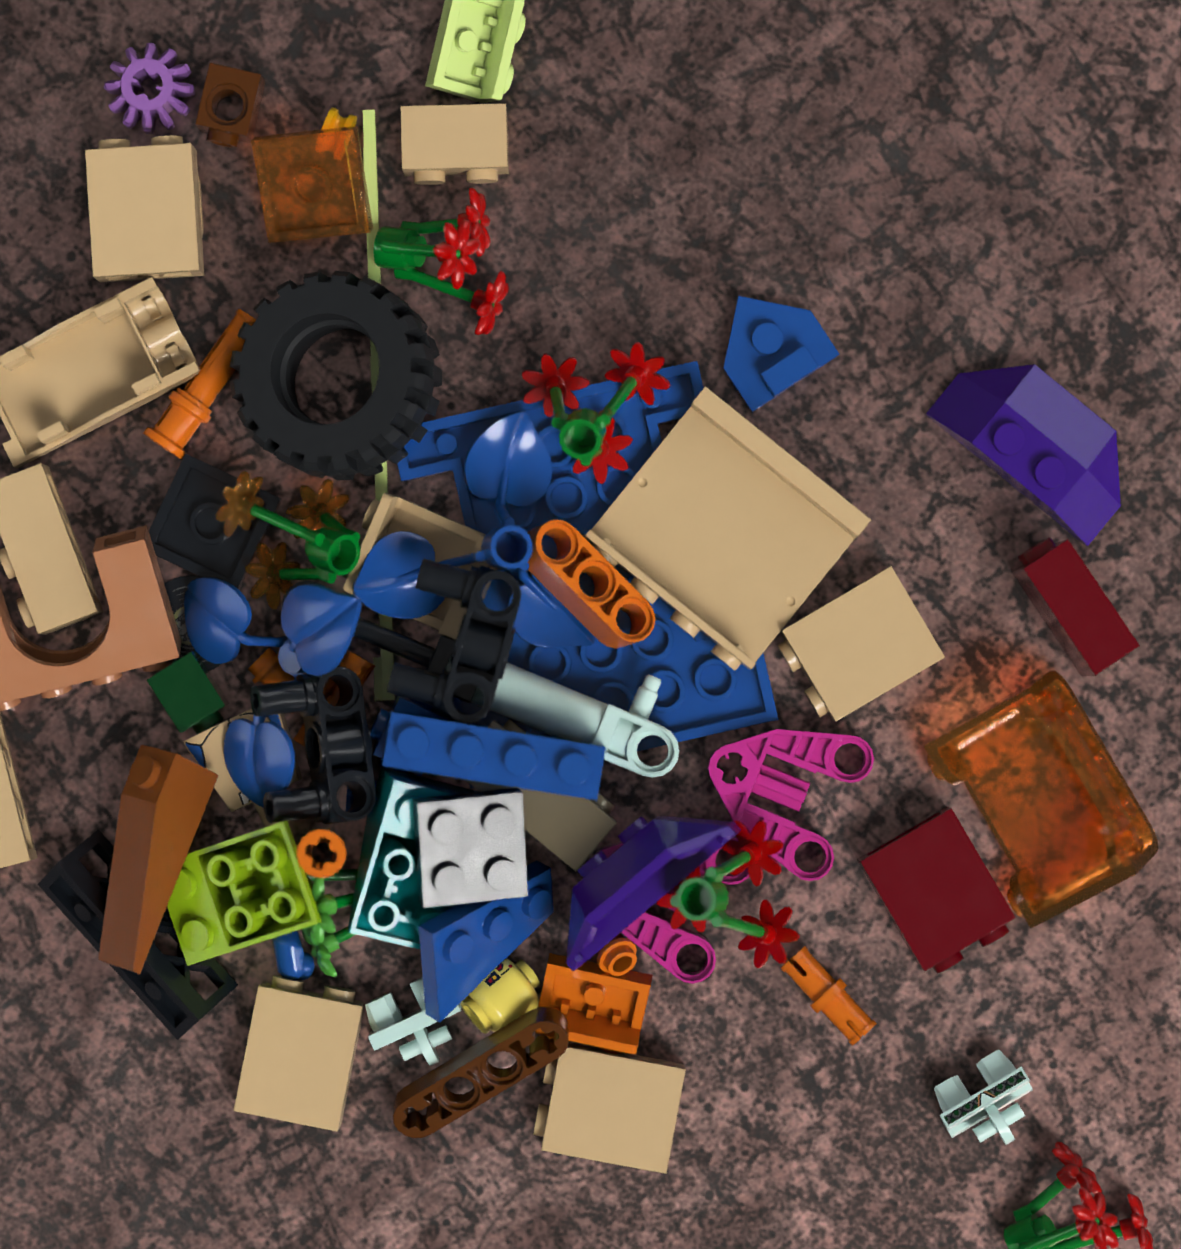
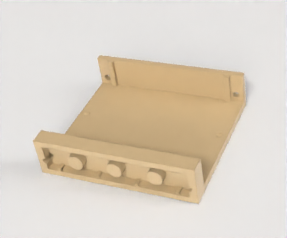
M705 386L692 402L691 407L595 526L587 532L585 538L592 543V546L614 568L618 564L634 577L630 584L649 603L653 605L660 598L675 611L669 619L693 638L701 631L714 641L716 645L711 650V653L736 671L741 664L748 670L755 666V662L849 545L862 533L871 519Z

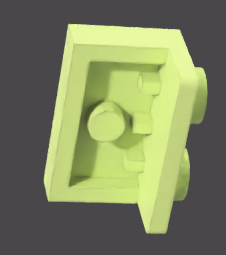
M445 0L425 86L479 103L501 101L503 94L509 90L513 80L514 68L510 63L515 43L520 40L525 28L526 20L525 15L522 13L525 0Z

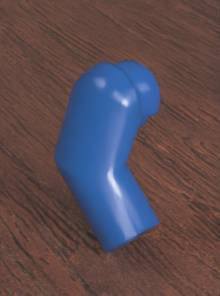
M298 931L272 938L278 973L283 978L292 980H306L310 978L315 968L314 959L308 952H304Z

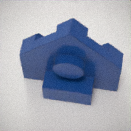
M738 296L723 371L750 412L753 413L840 354L811 310Z

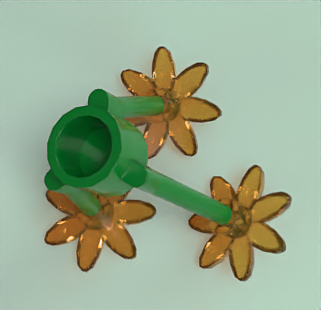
M242 471L236 481L235 488L225 487L223 489V497L228 503L222 506L215 515L218 521H225L224 534L230 537L238 524L243 530H248L251 520L257 517L293 534L296 539H304L306 541L305 553L312 565L316 566V568H300L298 562H285L287 554L285 542L277 544L272 553L266 544L259 543L256 550L260 563H251L245 566L246 573L252 577L259 578L251 588V598L258 599L266 593L268 606L271 609H277L280 602V592L285 595L287 590L293 586L290 580H321L333 584L336 581L337 575H346L355 568L360 558V534L346 528L344 518L335 512L348 503L349 496L346 494L332 496L333 482L331 479L323 481L319 486L317 494L307 485L300 487V495L305 505H293L286 510V514L289 517L301 519L296 523L263 508V499L255 496L263 483V478L256 476L250 480L249 473Z

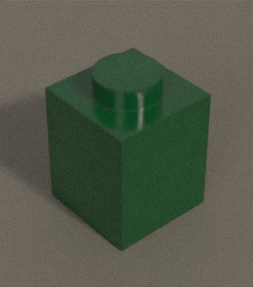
M196 651L188 653L147 679V682L180 734L192 727L197 735L224 719L219 709L229 704Z

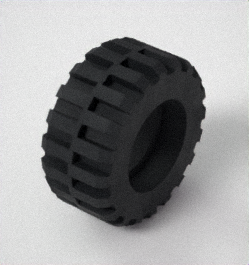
M335 270L332 277H327L320 271L304 274V284L301 285L288 280L276 287L279 298L273 302L263 298L253 308L259 314V317L252 326L244 322L237 335L245 340L242 352L232 351L230 363L231 368L239 371V379L230 382L232 398L241 402L243 406L239 408L237 414L243 426L254 432L253 439L264 450L275 455L276 459L309 475L319 478L330 476L336 480H353L356 473L369 477L383 472V462L390 460L397 464L408 455L404 446L411 439L420 443L428 431L421 426L426 413L433 416L436 415L440 401L432 396L433 388L442 386V370L434 364V359L440 355L436 342L427 335L426 329L428 326L421 316L408 306V303L370 278L363 277L360 279L351 272ZM343 329L359 331L373 342L378 354L379 374L371 397L356 414L343 421L333 424H322L311 420L301 411L295 392L296 373L301 359L312 344L331 332Z

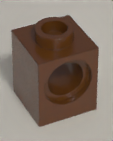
M209 63L195 123L201 132L208 133L207 142L229 148H237L238 141L252 144L266 84L261 74ZM235 96L243 100V110L236 119L224 121L217 117L216 108L223 98Z

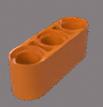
M552 520L527 532L533 544L532 555L528 560V570L602 644L617 649L643 641L651 634L655 625V614L649 602L571 524L562 520ZM544 535L552 538L557 545L558 552L555 560L546 556L542 550L541 542ZM581 572L589 575L594 582L595 589L592 597L584 594L580 588L579 576ZM619 609L626 612L630 617L632 625L629 634L621 631L617 625L616 616Z

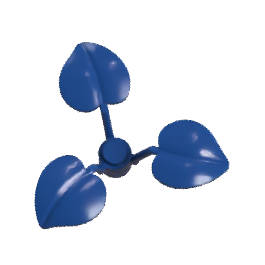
M518 412L493 423L475 440L468 451L464 464V478L468 490L479 499H496L495 510L502 525L490 530L484 536L480 551L443 560L438 563L460 567L485 560L489 566L498 570L517 568L518 578L523 585L520 586L522 596L514 628H516L515 633L525 642L538 647L591 646L594 644L596 637L532 573L531 576L527 573L529 569L528 560L533 550L532 540L524 529L514 526L515 520L509 516L505 508V502L514 507L530 506L545 495L550 486L552 464L548 450L535 430L527 412ZM399 531L382 537L374 544L352 587L354 596L362 598V604L372 611L392 618H420L436 610L445 597L415 589L423 559L435 561L433 546L421 535L410 531ZM580 575V588L584 594L591 597L588 586ZM513 592L509 596L507 607L513 599Z
M203 577L195 579L187 585L184 597L185 624L193 648L208 662L223 664L234 660L239 653L240 642L247 646L279 647L278 660L281 668L287 674L294 676V680H296V677L304 672L318 676L331 672L339 665L353 638L363 600L360 597L342 594L320 585L307 584L298 586L287 595L281 612V625L286 636H251L244 631L251 622L252 610L242 592L227 581ZM254 715L253 722L240 718L230 723L224 739V759L227 770L239 790L252 802L264 808L263 799L266 792L286 790L294 772L295 751L291 739L280 725L275 722H265L266 716L256 717Z

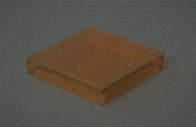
M357 126L257 136L251 140L268 243L370 233L372 231L373 223Z

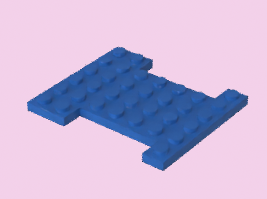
M698 361L662 368L657 371V374L669 380L671 386L667 390L653 388L655 395L653 405L646 404L638 391H636L633 397L624 401L613 416L615 419V429L612 437L619 435L632 437L633 441L629 446L616 451L626 460L629 468L625 471H620L608 465L607 478L603 484L596 481L593 465L579 474L573 472V465L577 459L570 457L563 451L559 440L561 431L554 428L551 423L554 415L547 417L544 414V399L531 404L520 400L422 422L421 426L428 430L420 443L411 439L404 446L408 455L397 463L401 481L406 482L453 471L465 525L484 534H487L494 528L501 527L502 522L495 510L496 499H479L468 490L464 478L465 459L472 444L489 426L509 415L527 412L551 458L552 479L545 495L534 504L525 507H514L505 502V508L509 516L514 518V526H518L526 532L548 521L562 520L571 524L585 538L587 532L595 526L662 443L658 425L680 420L691 407L695 398L704 389ZM609 380L572 391L579 402L578 409L589 408L599 413L621 387L622 382ZM564 405V407H565V412H566L567 414H569V415H570L573 411L577 410V409H570V408H568V407H566V406ZM544 535L541 542L542 550L549 558L556 559L557 545L552 538ZM618 564L615 566V569L630 583L634 577ZM517 568L500 570L513 576L520 586L523 585L518 578ZM581 572L580 575L588 586L592 597L595 589L594 582L589 575ZM492 580L484 598V604L493 611L507 608L509 596L512 593L511 586L504 580ZM660 598L653 605L649 603L654 610L655 625L651 634L643 641L615 649L605 646L595 638V642L591 646L544 648L525 642L515 633L507 661L529 672L626 711H629L638 687L642 686L645 676L649 674L661 680V684L657 691L658 697L648 720L667 728L678 742L779 720L764 653L755 662L756 664L751 670H748L741 664L734 671L711 653L716 643L704 633L699 631L693 638L669 618L675 610ZM619 609L616 616L617 625L621 631L629 634L632 625L630 617L626 612ZM456 697L453 698L457 709L465 714L476 713L482 708L474 703H468ZM490 710L480 721L461 724L488 728L493 720L504 726L510 718ZM512 720L529 735L558 739ZM650 735L641 739L637 751L667 744L661 737Z

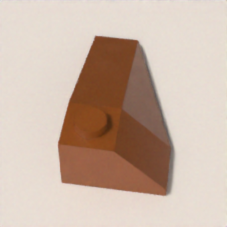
M141 744L121 793L98 960L138 974L141 973L215 786L218 774L176 753Z

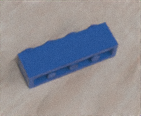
M391 712L382 766L597 801L606 747Z

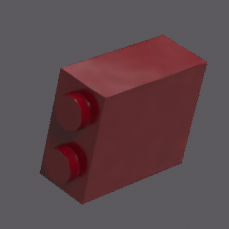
M1050 537L1046 540L1043 539L1018 556L1022 566L1014 570L1012 574L1081 676L1098 675L1140 646L1068 539L1055 544Z
M950 807L943 808L857 859L923 971L933 967L938 974L949 969L964 959L961 953L962 949L978 940L982 947L995 942L1009 932L1006 924L1016 918Z

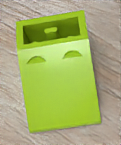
M287 820L188 853L167 905L187 966L322 922L305 871L299 865L297 847Z

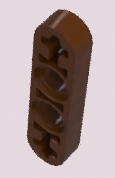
M538 1007L530 1010L405 1086L397 1093L394 1100L393 1122L397 1130L411 1138L429 1136L559 1058L568 1047L569 1028L565 1015L551 1007ZM541 1029L544 1033H550L554 1030V1038L549 1039L544 1034L535 1038L536 1030ZM530 1045L529 1053H527L525 1047ZM505 1051L511 1053L517 1061L511 1067L496 1068L487 1059L492 1053ZM454 1077H463L471 1081L474 1087L465 1094H455L446 1088L445 1083ZM432 1092H434L436 1097L434 1100H432ZM412 1106L417 1111L427 1107L426 1115L422 1116L417 1111L408 1114V1107Z

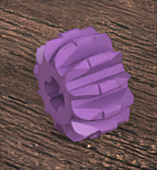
M154 43L146 44L144 58L142 59L139 58L133 47L127 48L125 53L131 64L126 68L120 62L113 61L110 65L111 70L121 77V80H110L104 84V88L108 93L119 95L109 103L110 110L114 114L126 111L123 124L129 129L133 128L141 117L143 131L146 134L154 133L155 120L157 118H160L167 130L173 129L175 125L169 113L175 110L180 115L187 116L190 112L188 106L178 98L195 95V87L192 84L181 82L191 74L189 66L186 63L174 66L177 53L171 48L166 50L158 59V51ZM148 78H151L155 84L163 83L162 87L156 86L159 95L153 99H149L144 93L138 95V91H144L141 83Z

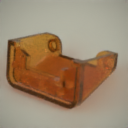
M1054 670L1034 679L924 745L928 753V765L937 779L940 781L946 780L953 786L964 782L1016 872L1010 878V889L1007 890V898L1013 911L1019 917L1025 918L1030 929L1136 875L1158 852V840L1148 818L1071 687Z

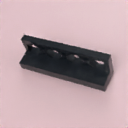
M99 829L61 859L37 884L98 952L100 950L114 846ZM93 849L107 865L108 878L93 876L79 860ZM166 907L157 932L167 933L177 942L178 957L164 955L156 947L154 938L140 974L113 965L110 966L178 1040L231 993L238 984L215 958L187 966L168 908ZM190 971L205 973L218 990L207 1000H204L190 984Z

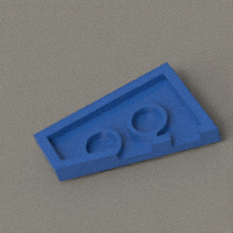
M537 860L527 865L528 897L457 904L418 926L426 1015L440 1023L554 912L550 867Z

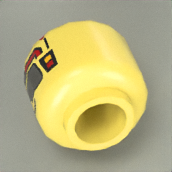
M506 958L460 1004L465 1014L484 1034L490 1031L496 1032L530 1010L538 1008L539 999L535 988L540 985V981L530 966L523 960H519L514 964Z

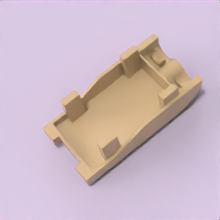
M153 277L55 325L25 344L0 356V417L11 437V440L2 445L13 467L19 468L166 394L198 374L200 367L181 332L167 300Z

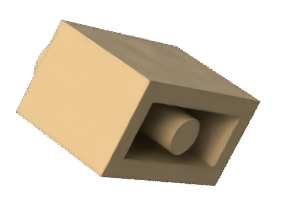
M506 104L401 106V149L404 176H414V184L419 185L444 184L445 176L466 175L467 183L486 184L498 182V174H509Z

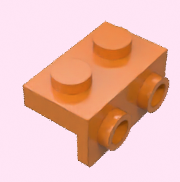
M549 953L538 1007H551L565 1015L569 1028L568 1042L572 1041L596 1046L607 1053L618 1054L624 1052L636 1054L653 975L630 970L624 975L613 976L602 971L598 963L590 961L585 962L573 972L566 964V956ZM541 1029L536 1030V1034H544L549 1039L554 1038V1030L550 1033H544Z

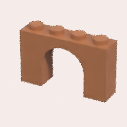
M147 525L96 538L93 555L108 601L110 619L104 630L93 641L82 647L64 651L50 650L26 639L11 620L0 586V711L13 708L21 703L22 698L41 694V697L46 699L61 696L72 689L71 685L92 681L93 685L108 684L123 676L122 672L141 667L144 672L158 671L171 665L173 659L180 657L182 641Z

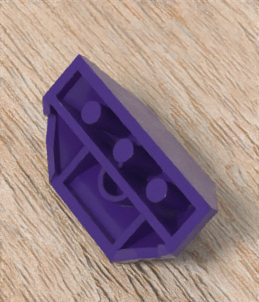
M1035 364L959 373L925 414L1086 547L1121 506L1116 430Z
M661 815L647 823L641 816L617 836L623 845L612 855L607 857L601 850L577 870L583 879L572 888L566 961L570 969L574 972L724 846L741 831L735 822Z

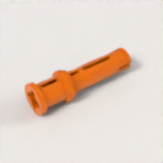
M238 308L236 315L200 364L198 374L189 380L183 390L177 388L176 391L171 392L169 395L171 403L155 426L145 429L143 432L145 436L178 459L182 460L184 458V447L201 423L208 424L212 418L210 416L212 411L209 407L235 372V369L230 367L232 351L242 352L245 340L237 335L243 323L245 322L252 326L256 321L255 318Z
M318 829L309 832L301 839L297 847V859L305 873L313 877L325 878L334 875L342 868L346 860L347 850L344 841L338 834L330 830ZM320 843H328L330 850L333 851V857L328 862H320L315 856V848Z

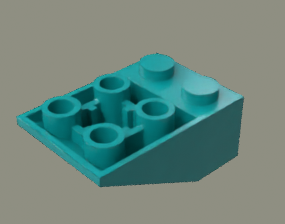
M381 767L375 787V805L366 819L348 932L420 950L418 926L456 905L423 908L419 904L413 799L479 791Z

